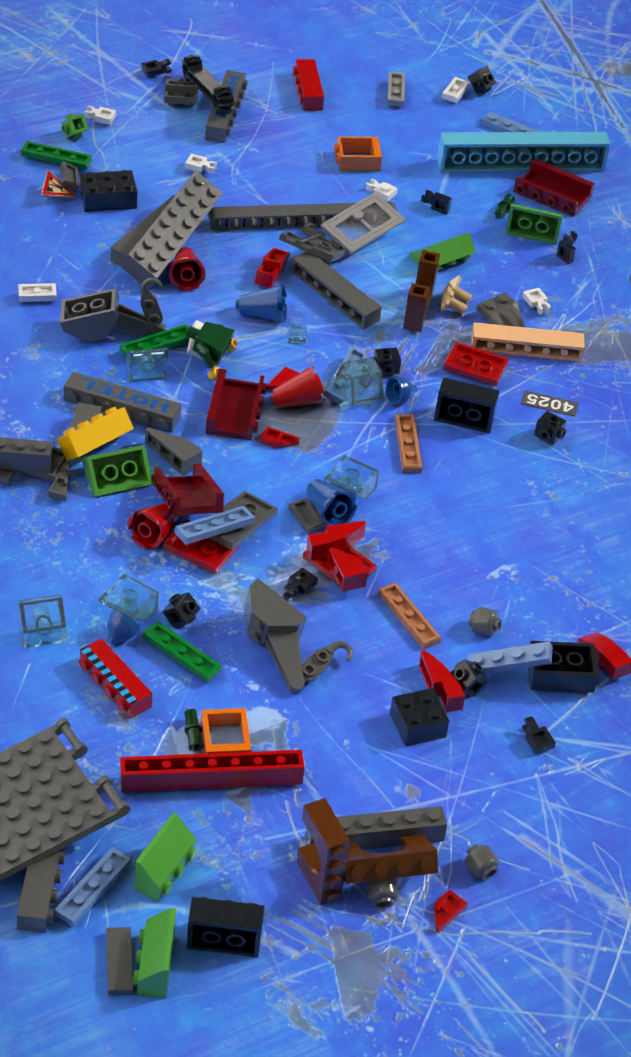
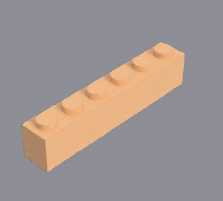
M474 322L471 336V347L498 354L582 362L585 349L584 333Z

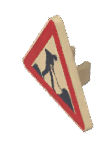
M47 171L41 191L43 197L70 199L76 197L70 189L61 185V181L52 172Z

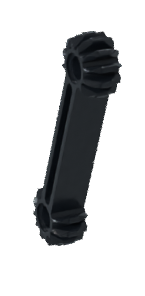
M188 55L182 60V72L186 81H192L213 103L217 114L227 115L232 113L235 109V97L231 88L223 86L203 66L199 56Z

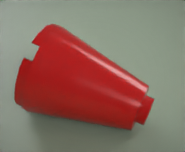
M183 247L179 249L170 266L169 278L171 283L180 290L192 291L200 287V284L204 282L206 271L195 252L189 247Z
M315 367L307 368L273 389V394L270 395L272 404L277 405L278 408L325 403L326 399L321 398V394L324 393L321 380L317 372L313 373Z
M167 503L134 512L128 519V530L131 529L133 534L131 537L140 547L144 549L156 548L163 542L181 515L175 516L172 510L168 508Z

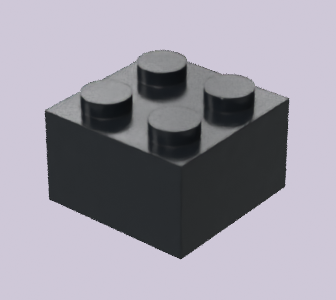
M434 688L392 697L390 716L405 747L447 736L449 718Z

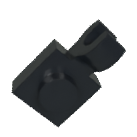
M169 59L161 62L152 60L141 63V69L147 77H154L163 74V72L170 73L172 71L167 66L171 65Z
M426 190L425 195L422 194L421 202L431 204L432 210L445 215L450 212L452 197L438 192L434 194L430 190Z
M571 231L570 236L564 234L563 240L558 243L556 256L567 264L574 261L576 248L573 246V243L578 237L574 231Z
M302 567L289 577L288 583L284 586L287 592L283 594V597L290 601L298 591L304 594L317 585L318 578Z
M532 716L524 719L526 724L522 725V729L526 733L525 739L535 754L555 747L556 742L545 726L539 728Z

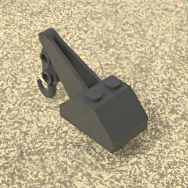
M148 278L142 282L140 286V304L144 314L120 304L116 288L62 300L61 327L64 332L86 342L104 339L109 332L149 336L165 331L166 326L162 323L163 314L158 300L148 290V285L151 283L157 284L160 288L163 285L155 278Z
M259 578L249 586L244 604L246 634H248L253 642L259 643L262 647L267 646L288 690L292 694L301 693L305 682L316 680L331 664L334 652L337 649H345L348 653L346 660H351L353 656L351 646L343 641H335L325 648L316 650L302 664L298 640L301 637L307 617Z

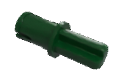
M512 194L505 195L504 199L498 203V208L494 212L497 219H502L510 211V205L515 202L514 196L510 199Z
M194 708L187 709L184 712L186 720L184 732L188 737L189 750L199 751L203 748L201 739L202 727L198 724L196 710Z

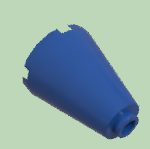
M278 285L240 295L239 299H236V310H239L240 314L284 322L287 317L285 286Z
M315 479L308 484L306 489L307 495L324 524L329 526L348 523L354 517L357 505H355L356 497L351 492L320 479Z

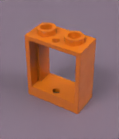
M338 136L337 143H334V154H336V164H339L340 171H380L382 155L378 137ZM343 153H370V155H344Z
M246 708L201 710L200 725L202 727L201 734L204 754L251 752ZM241 725L243 743L211 745L209 726Z

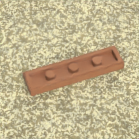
M395 414L394 420L402 473H422L414 414Z
M396 582L378 589L379 597L423 650L441 643V636Z

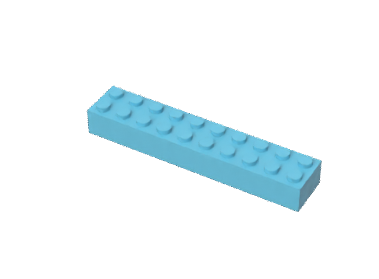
M441 132L437 163L440 172H528L533 159L566 172L605 171L610 141L606 132Z

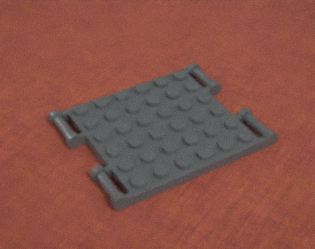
M67 718L59 719L55 725L0 752V881L122 818L130 811L129 805L121 800L111 786L112 782L108 776L100 777L92 785L75 762L76 759L87 753L88 748L74 734ZM63 733L73 749L68 751L58 735ZM100 793H106L115 806L114 809H108L99 796Z

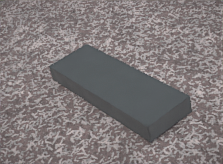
M131 927L106 928L108 995L133 994Z

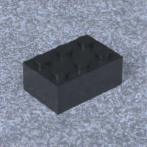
M132 170L80 173L79 191L84 212L137 209L138 191Z
M443 377L438 392L434 421L490 434L500 390Z
M530 641V644L543 643L549 641ZM550 642L553 646L552 663L528 667L530 690L594 693L599 676L594 643Z
M192 897L186 949L258 957L265 905L233 902L231 900H216L207 897Z

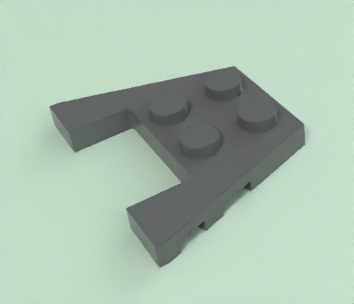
M312 223L305 224L302 232L311 236L309 238L302 239L289 230L282 232L279 240L320 257L325 262L341 259L348 252L334 239L329 241L325 237L326 233L322 230L316 231V226Z
M54 447L50 473L0 469V483L9 485L16 472H20L28 476L52 481L53 483L48 490V497L66 501L70 460L66 461L62 450Z

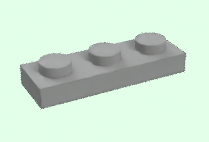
M389 72L387 105L404 107L405 73Z

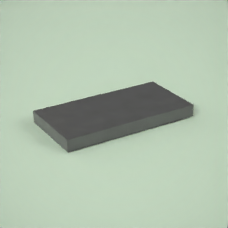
M244 491L224 506L223 512L244 506L255 517L254 524L209 538L233 550L275 516L278 508Z

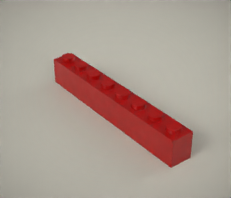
M302 750L120 757L121 792L301 785L303 784L305 766Z

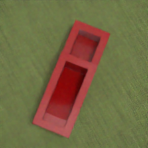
M273 248L263 258L262 265L257 269L254 284L268 288L273 287L289 259L290 252Z
M365 520L325 526V532L309 534L306 550L310 561L328 557L329 548L345 551L364 538Z
M595 632L578 639L579 643H594L597 667L599 670L605 669L612 679L631 674V658L610 638Z
M425 650L421 651L418 666L427 688H434L437 696H440L446 712L463 710L466 695L454 675L433 655Z

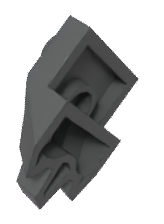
M168 78L165 81L164 103L172 106L184 104L188 107L198 105V88L192 81H186L185 78H179L178 80Z
M505 292L477 304L476 310L488 320L487 324L525 327L517 302Z

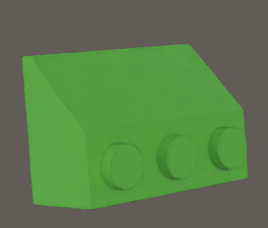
M511 204L505 234L557 245L563 215Z
M470 232L411 252L409 256L419 264L422 250L439 253V270L442 269L441 265L446 264V267L456 264V259L460 258V261L471 258L470 254L476 253Z
M145 445L82 458L85 476L94 497L152 484Z
M172 813L135 863L134 890L157 902L164 895L167 896L170 893L173 882L176 878L180 879L182 877L185 866L188 862L194 861L198 852L195 836L177 814Z
M170 908L146 919L145 929H140L139 943L143 944L142 949H137L136 964H140V968L134 971L133 985H137V995L167 998L175 935L176 908Z

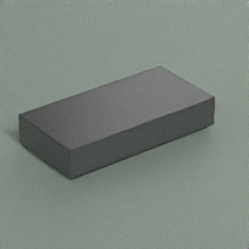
M62 161L60 164L61 185L77 192L80 188L78 168Z
M307 498L289 504L288 509L308 535L325 529L326 524L323 523L322 518H320Z

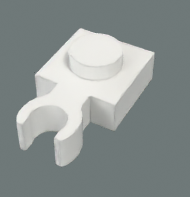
M87 106L85 117L95 118V122L111 125L116 117V110L104 107L95 109L92 106Z
M191 154L185 163V169L194 172L197 170L200 173L205 170L208 173L214 174L215 169H217V162L207 161L206 157Z
M370 179V184L366 183L368 191L376 192L387 202L397 195L398 188L388 183L382 182L380 184L374 179Z
M540 288L523 291L522 297L531 308L536 307L540 315H542L543 309L549 313L550 305L547 303L548 298Z

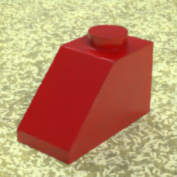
M329 548L327 563L342 592L366 587L369 570L363 564L360 557L335 548Z

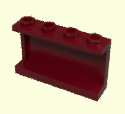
M533 159L529 171L522 178H516L513 192L575 217L592 197L595 183Z
M219 368L206 419L205 434L252 441L253 433L258 431L259 422H256V420L261 418L262 409H259V407L263 408L264 396L262 395H266L267 383H264L265 376H260L259 383L226 378L227 369Z
M193 464V475L166 477L159 467H154V474L151 475L152 486L156 488L157 493L161 495L163 501L167 503L168 508L172 510L175 516L223 512L224 492L201 464Z

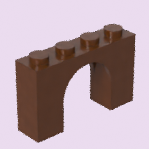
M422 250L416 283L411 284L408 293L403 329L416 332L422 331L435 290L440 260L439 253Z
M326 798L305 804L303 807L302 821L313 838L314 843L298 848L296 861L320 905L333 903L342 897L350 846L348 836Z
M423 834L400 836L401 850L391 853L366 852L360 849L356 842H350L344 882L350 884L438 873V851Z

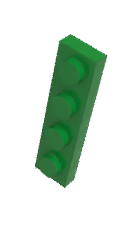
M26 141L21 149V156L59 165L64 161L77 167L79 170L87 171L92 162V155Z
M184 324L120 344V351L129 362L189 343L190 338L186 336L189 326Z
M159 621L143 632V639L206 683L222 671V665Z

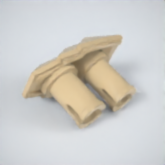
M460 275L449 281L443 290L442 312L449 307L463 315L468 307L467 304L472 294L459 288Z

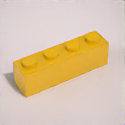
M116 406L105 410V415L101 413L91 417V422L86 420L77 424V429L72 427L63 431L64 435L57 438V441L66 461L80 457L134 429L125 407L116 409Z

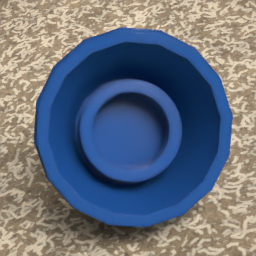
M393 376L386 382V397L392 405H401L408 402L412 395L417 392V386L413 385L405 377Z
M113 610L107 622L108 643L116 646L122 641L131 639L140 630L141 626L128 616Z

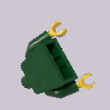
M205 322L200 330L190 326L186 336L195 340L193 351L198 353L204 360L207 368L211 369L208 372V377L211 381H215L220 368L215 365H219L226 351L232 353L236 350L238 341L233 338L235 330L224 327L222 324Z

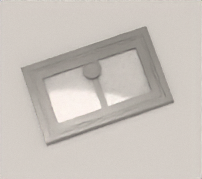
M375 192L322 223L321 227L352 254L405 222L406 219Z

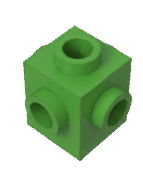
M83 113L65 116L66 119L61 122V129L66 138H81L83 133L89 130Z

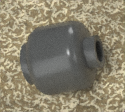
M479 607L472 611L469 618V626L474 633L490 637L501 629L502 620L499 619V613L496 610Z
M475 844L467 850L468 855L465 857L464 862L475 878L487 880L497 873L499 860L488 845L479 846Z
M397 878L367 882L369 900L376 907H391L399 898Z

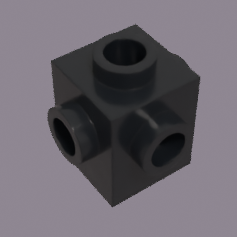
M488 65L467 76L476 94L482 91L483 93L492 89L491 86L496 83Z
M397 347L375 349L374 357L371 358V366L375 368L377 376L399 374L401 357Z
M546 411L537 420L534 435L554 445L559 439L562 440L567 432L565 429L566 420Z
M189 592L181 595L177 593L169 599L170 603L163 609L162 613L173 628L194 621L196 619L195 615L201 608Z
M464 659L451 672L464 693L475 696L489 682L482 672L483 668L475 661L471 662Z

